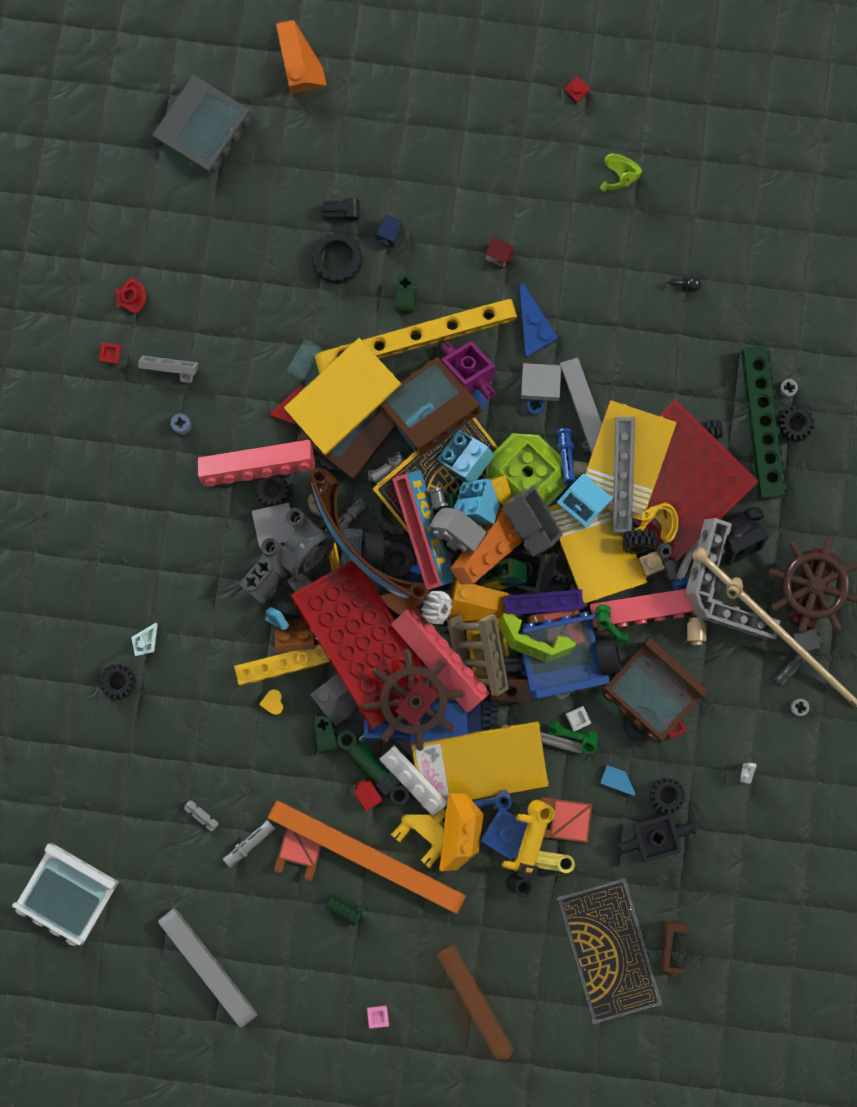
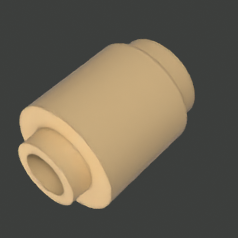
M697 617L689 618V623H687V642H691L692 646H701L703 642H706V623L703 619Z

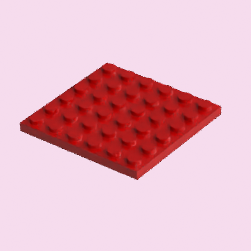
M675 399L659 415L677 423L647 509L667 502L676 510L679 521L678 531L674 539L668 543L672 547V553L669 557L676 563L699 540L704 519L716 518L720 520L758 483V480ZM665 509V510H664V515H665V518L667 519L668 516H667V511H666V509ZM632 517V520L640 527L642 520ZM654 518L647 524L645 529H648V531L653 530V532L656 531L658 543L663 542L660 537L662 532L661 524Z

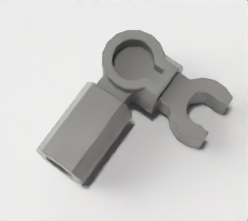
M396 452V456L393 458L388 457L389 465L386 463L371 473L376 484L404 461L400 452Z

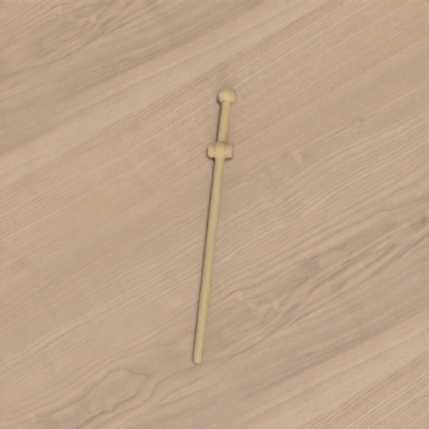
M697 548L693 552V559L698 563H703L727 586L726 594L728 597L733 599L739 597L851 705L857 707V699L743 591V582L740 578L735 577L731 580L708 558V552L704 548Z

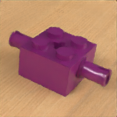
M449 341L441 344L439 349L446 355L441 361L471 394L475 390H479L486 400H490V397L493 398L496 391L488 382L494 379L495 365L472 341L457 350Z

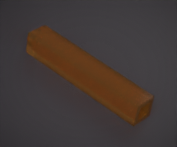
M453 943L438 952L437 956L497 1060L500 1058L505 1060L512 1055L511 1052L514 1051V1048Z

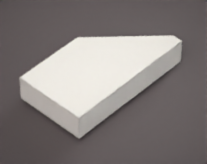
M743 764L741 783L751 784L756 764Z

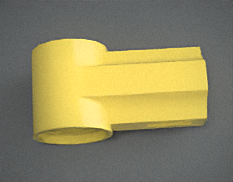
M539 851L536 866L542 869L569 873L574 869L575 862L567 854ZM564 858L571 860V867L568 869H563L560 866V862Z

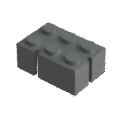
M534 485L515 494L503 505L506 516L513 522L516 533L525 539L524 546L532 556L552 547L563 535Z

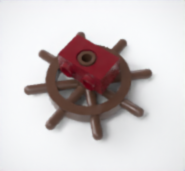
M406 649L403 652L405 668L397 670L391 676H388L377 667L373 668L372 673L383 681L384 685L381 690L380 701L364 703L363 709H381L384 717L390 723L381 736L383 742H387L397 729L404 733L414 734L416 749L422 751L424 749L422 733L431 730L437 724L450 733L455 731L454 725L444 719L443 716L447 708V699L461 698L464 696V691H446L444 684L437 676L446 664L445 659H439L430 671L422 667L413 666L411 651ZM414 675H421L426 678L423 682L420 679L415 681ZM404 676L407 677V689L397 683ZM431 683L434 684L437 692L429 687ZM391 688L399 693L401 697L388 700ZM433 701H439L436 712L430 708ZM389 707H397L394 710L398 713L396 717L393 716ZM425 713L431 719L421 724L420 719ZM406 719L412 725L403 724L402 721Z

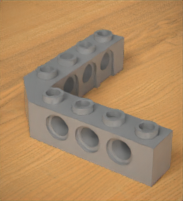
M716 518L704 519L697 548H704L708 552V558L719 567L721 556L725 552L723 548L726 537L729 535L732 524ZM693 561L685 595L697 618L763 639H776L777 633L755 612H746L740 610V607H730L722 604L723 602L712 599L716 575L703 563ZM772 618L776 623L780 625V620Z

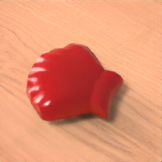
M130 278L121 289H115L117 307H125L133 313L140 312L144 307L146 292L144 286L139 281Z

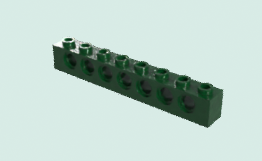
M766 345L744 347L741 350L755 474L758 480V499L782 498L785 492H787L786 481H783L782 476L785 468L784 463L780 460V455H782L781 443L778 444L780 428L779 425H776L775 420L778 416V411L773 403V399H775V389L771 387L773 371L769 369L768 363L771 361L770 351H767ZM759 363L762 366V370H755L753 364ZM755 382H762L764 389H758ZM758 400L765 401L766 408H761L758 405ZM760 419L768 420L769 426H762ZM768 437L771 440V445H765L762 438ZM765 456H771L773 464L766 463ZM768 474L774 475L775 483H770L767 480Z

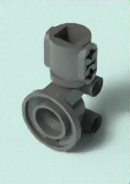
M297 508L290 509L286 514L287 522L297 531L287 539L284 546L273 538L265 539L261 544V550L264 554H262L260 560L247 573L244 579H241L239 582L240 586L262 604L267 601L266 598L270 596L283 578L285 579L288 576V572L298 581L306 580L325 564L333 550V538Z

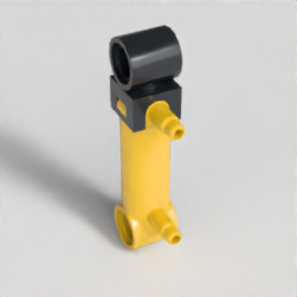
M534 800L529 804L528 815H516L517 820L527 823L517 859L513 858L512 862H502V867L509 869L512 873L506 880V887L519 897H526L532 891L533 885L529 879L535 880L539 868L535 865L547 824L554 817L553 807L540 800Z

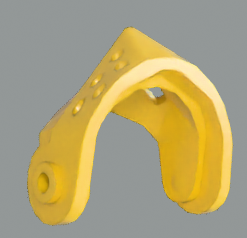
M667 502L652 506L642 514L641 518L643 521L640 527L635 528V530H644L647 524L656 518L662 527L660 536L662 541L669 543L674 539L678 531L679 521L677 512ZM665 509H666V511H667V516H668L667 519L665 518V515H664V510H665Z

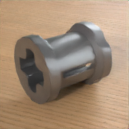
M437 487L427 491L432 503L431 510L448 506L443 494L444 487Z

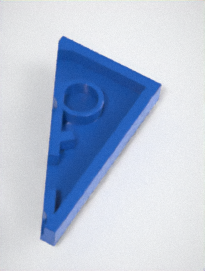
M522 283L520 285L525 356L528 358L558 340V337L527 287Z

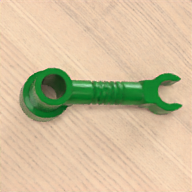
M604 604L598 605L595 609L598 627L607 628L615 637L618 647H621V641L629 644V636L620 632L611 622V608Z
M555 721L550 723L548 734L553 736L562 735L582 741L581 749L585 753L592 754L596 751L598 734L595 731H588L587 734H582L563 728L562 725Z

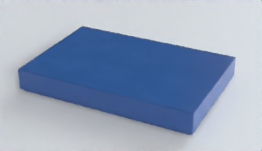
M447 703L443 718L454 725L455 731L450 733L437 724L431 730L422 733L423 742L468 734L467 714L459 703ZM432 704L430 708L436 712L438 704ZM424 713L420 722L423 724L431 718ZM409 734L410 746L415 743L414 734Z

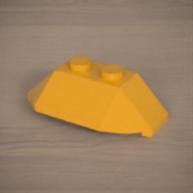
M448 793L439 871L458 870L479 852L483 813L466 793Z

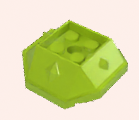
M512 433L493 453L494 458L486 467V479L506 475L512 497L534 485L546 507L568 487L563 482L561 456L539 435ZM522 470H530L532 476L525 477L522 474Z

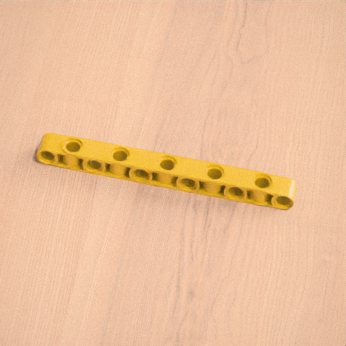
M507 299L362 341L367 347H370V350L378 359L511 322L517 319L512 299ZM491 313L494 317L491 320H487L483 315ZM450 323H455L457 325V328L455 330L448 329L447 325ZM418 333L421 335V338L415 341L411 339V335ZM353 343L315 354L314 357L319 374ZM381 343L385 348L377 351L374 348L376 344Z

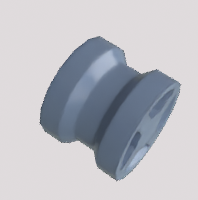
M176 414L171 419V427L177 434L185 435L191 430V422L186 415Z

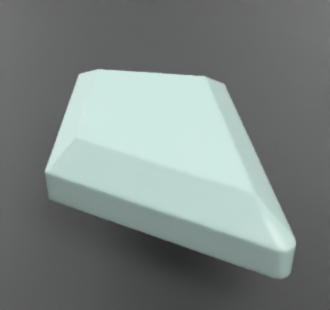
M157 623L131 637L135 656L155 652Z

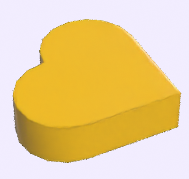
M270 690L259 705L270 713L278 715L283 711L282 695L278 690Z

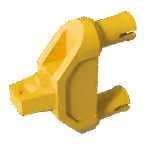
M443 808L434 816L431 814L403 815L402 822L391 833L395 838L401 832L396 839L401 842L411 829H415L428 840L432 847L421 858V861L425 864L431 858L426 864L429 868H431L442 852L443 826L445 824L442 819L446 816V810Z

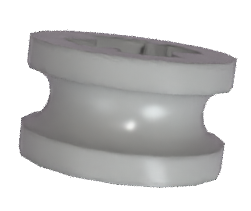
M792 379L785 380L779 387L781 395L787 398L792 397L798 390L797 383ZM786 384H789L790 387H793L791 393H789L788 390H784V388L787 386Z
M804 699L794 700L790 705L791 712L795 716L806 715L809 711L808 702ZM799 702L802 703V707H805L804 711H800L801 713H798V709L795 708V705H798Z

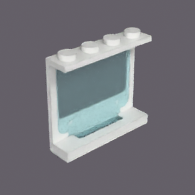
M49 843L44 850L46 853L19 900L14 902L12 907L16 908L15 912L21 916L26 917L28 915L33 918L32 922L41 927L45 925L50 928L49 932L52 934L66 937V942L73 946L78 944L80 946L85 942L119 882L55 844Z

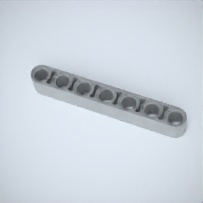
M173 908L158 920L164 931L238 1026L243 1028L257 1016L255 1009L181 914Z

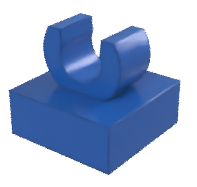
M418 562L415 566L412 565L409 582L424 583Z

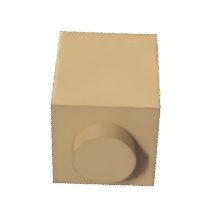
M658 551L638 559L645 578L665 569L660 556L657 554Z

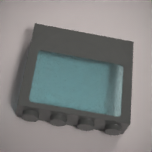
M193 75L152 136L156 143L160 145L164 143L206 169L207 174L211 176L213 172L218 171L221 160L229 155L231 145L239 140L244 126L247 127L252 117L250 109Z

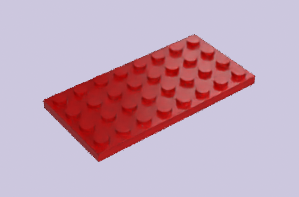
M351 560L291 594L290 597L372 730L387 721L381 709H363L364 703L380 701V694L384 682L372 673L373 668H379L388 676H391L399 669L405 668L403 652L406 649L411 651L413 666L422 668L424 666L413 649L391 625L395 619L367 574ZM414 675L415 681L420 679L423 682L426 678L421 675ZM406 676L397 681L398 684L407 689ZM431 683L429 687L436 691V687ZM391 688L388 700L400 698L401 695ZM389 707L393 716L398 714L394 711L397 707Z

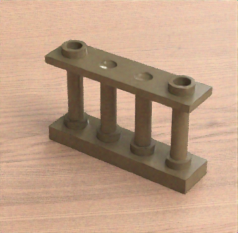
M457 614L447 619L454 652L461 657V660L468 668L478 667L487 669L488 678L478 679L485 686L490 687L492 696H498L507 691L509 687L496 615H488L479 620L478 623L463 622L462 614ZM465 630L480 631L482 642L466 641ZM468 649H483L485 660L470 659Z

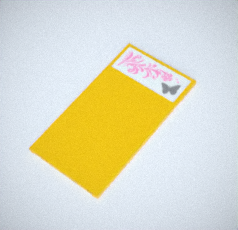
M539 722L423 742L424 749L422 751L416 749L415 743L411 744L415 768L446 801L448 793H466L471 800L497 796L501 790L514 793L548 787L549 783Z

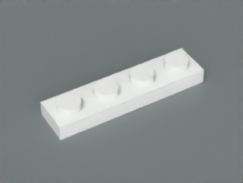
M395 746L380 758L381 762L432 816L447 805V801Z

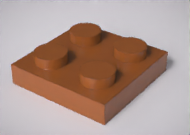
M303 618L287 619L289 627L285 630L275 626L276 653L315 649L314 635Z

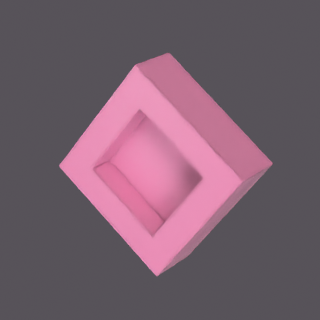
M387 1005L367 1008L369 1029L389 1026Z

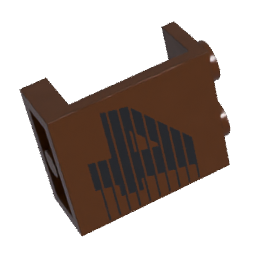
M663 920L660 968L669 976H679V973H684V969L678 965H669L671 931L687 933L688 925L684 922Z

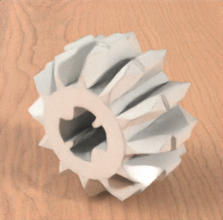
M431 591L430 595H426V600L423 601L424 605L421 608L423 610L422 616L429 623L443 624L444 620H447L448 615L451 614L450 609L453 607L451 605L452 599L445 592Z

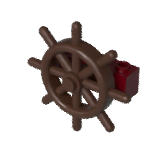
M831 538L825 540L822 550L814 548L811 552L808 551L804 555L797 542L791 541L789 545L796 559L789 564L785 572L774 568L767 569L768 575L782 579L781 587L784 597L772 603L770 606L771 610L776 611L788 605L790 607L788 617H791L790 623L799 625L798 632L800 634H804L807 628L814 629L817 620L826 617L829 618L833 628L836 631H840L842 626L835 613L842 608L846 600L857 603V595L849 593L850 585L847 575L857 569V561L843 567L836 560L837 554L830 553L833 544ZM817 565L816 572L814 573L813 566ZM799 566L802 568L800 577L793 575ZM837 579L839 580L840 589L828 586L829 583ZM791 582L800 585V588H797L794 593L791 590ZM826 593L837 597L832 605L828 602L825 596ZM803 601H806L805 607L802 606Z

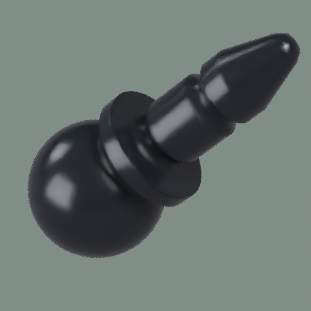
M697 277L667 280V283L672 286L682 287L683 290L688 289L692 292L699 290L701 287V281Z

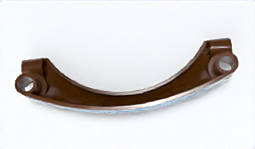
M314 469L308 479L307 487L312 493L325 525L341 549L361 570L378 584L405 600L410 607H419L421 609L424 605L423 601L426 600V595H430L432 590H427L424 583L407 582L384 574L371 566L353 549L346 539L338 519L337 497L340 488L339 482L328 469Z

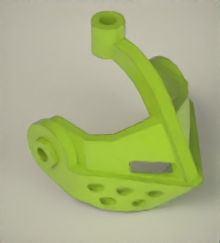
M614 153L609 154L604 162L608 168L619 175L620 182L608 184L604 181L600 189L606 192L607 189L617 190L624 186L628 187L632 182L640 178L642 169L627 157Z

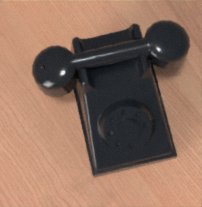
M760 508L746 509L725 521L732 524L723 548L728 565L734 564L764 548L770 535L766 529L764 530L763 527L755 523L765 517Z

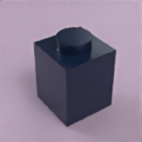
M385 214L377 232L379 243L387 247L390 245L395 247L403 228V221Z

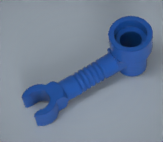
M501 790L497 796L473 802L478 808L496 804L499 809L507 810L510 808L512 800L507 790Z

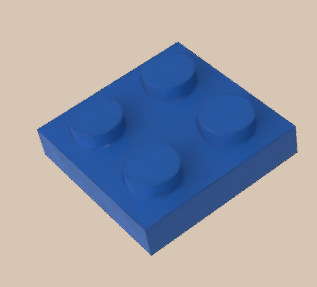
M499 809L480 841L512 860L518 856L527 823L517 820L516 816L508 811Z

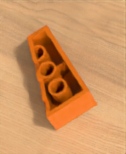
M504 508L498 509L494 524L480 526L487 533L476 550L462 551L450 568L460 585L474 584L525 540L516 533L514 524L506 516Z

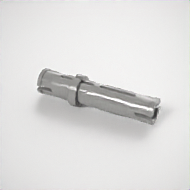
M266 820L243 842L235 845L236 848L223 858L224 862L232 868L240 859L246 857L251 849L275 830L273 825Z

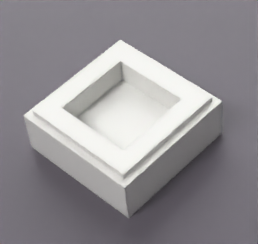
M583 706L565 714L573 731L591 724Z

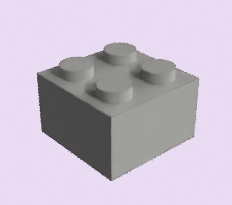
M440 508L428 526L433 530V534L436 537L447 541L448 547L453 550L460 549L464 552L466 550L475 551L487 533L461 510L452 508Z

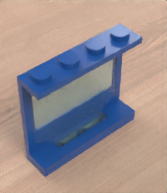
M588 612L577 614L578 618L571 619L569 615L559 617V622L553 623V620L549 619L541 621L539 626L529 623L524 624L523 629H519L518 634L527 635L535 641L548 644L550 647H552L558 635L568 637L571 641L576 642V646L570 654L547 663L522 653L531 699L610 683L609 676H603L597 659L596 640L591 619L596 618V614L589 615Z

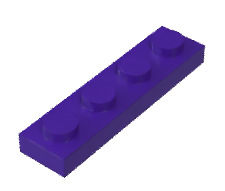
M582 589L504 596L505 613L512 615L583 609Z

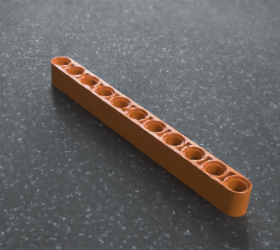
M278 800L275 801L267 817L458 914L466 898V895Z

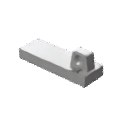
M142 356L138 362V368L179 373L180 382L191 383L193 376L198 371V363Z

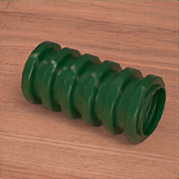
M336 895L331 896L325 910H330L331 914L335 913L336 917H342L341 920L345 919L347 923L351 922L352 926L357 925L363 914L362 910L358 911L357 907L353 908L351 904L347 905L346 901H341V898H335Z

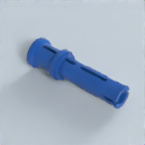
M561 428L555 434L559 444L557 450L561 454L563 482L565 485H572L576 481L572 457L574 444L571 441V436L573 434L571 429Z

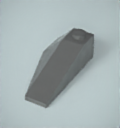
M338 674L310 694L335 726H338L352 715L357 707Z

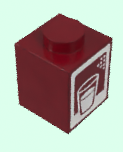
M492 238L485 254V260L506 268L507 263L511 264L515 256L513 246Z

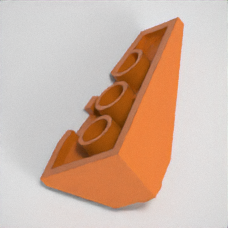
M291 20L276 23L290 93L295 94L327 87L323 67L296 22Z

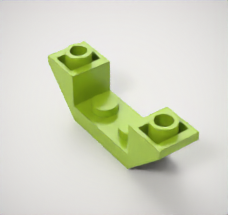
M504 613L498 623L510 648L546 663L570 654L576 646V642L571 641L570 638L558 635L552 647H550L548 644L535 641L527 635L518 634L522 620L512 614Z

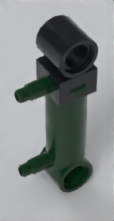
M351 731L341 732L337 739L338 746L385 796L388 793L390 794V801L394 805L402 806L406 804L409 799L408 790L403 786L397 785L400 781L364 745L367 741L364 740V733L357 738ZM348 735L353 739V742L349 746H344L341 740L344 736ZM398 790L405 794L404 800L400 802L394 799V793Z

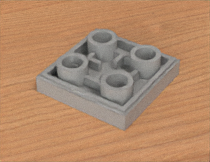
M523 363L521 399L559 401L561 366Z
M289 503L252 511L260 549L262 542L267 538H273L280 544H283L296 532L295 528L286 520V514L291 509Z

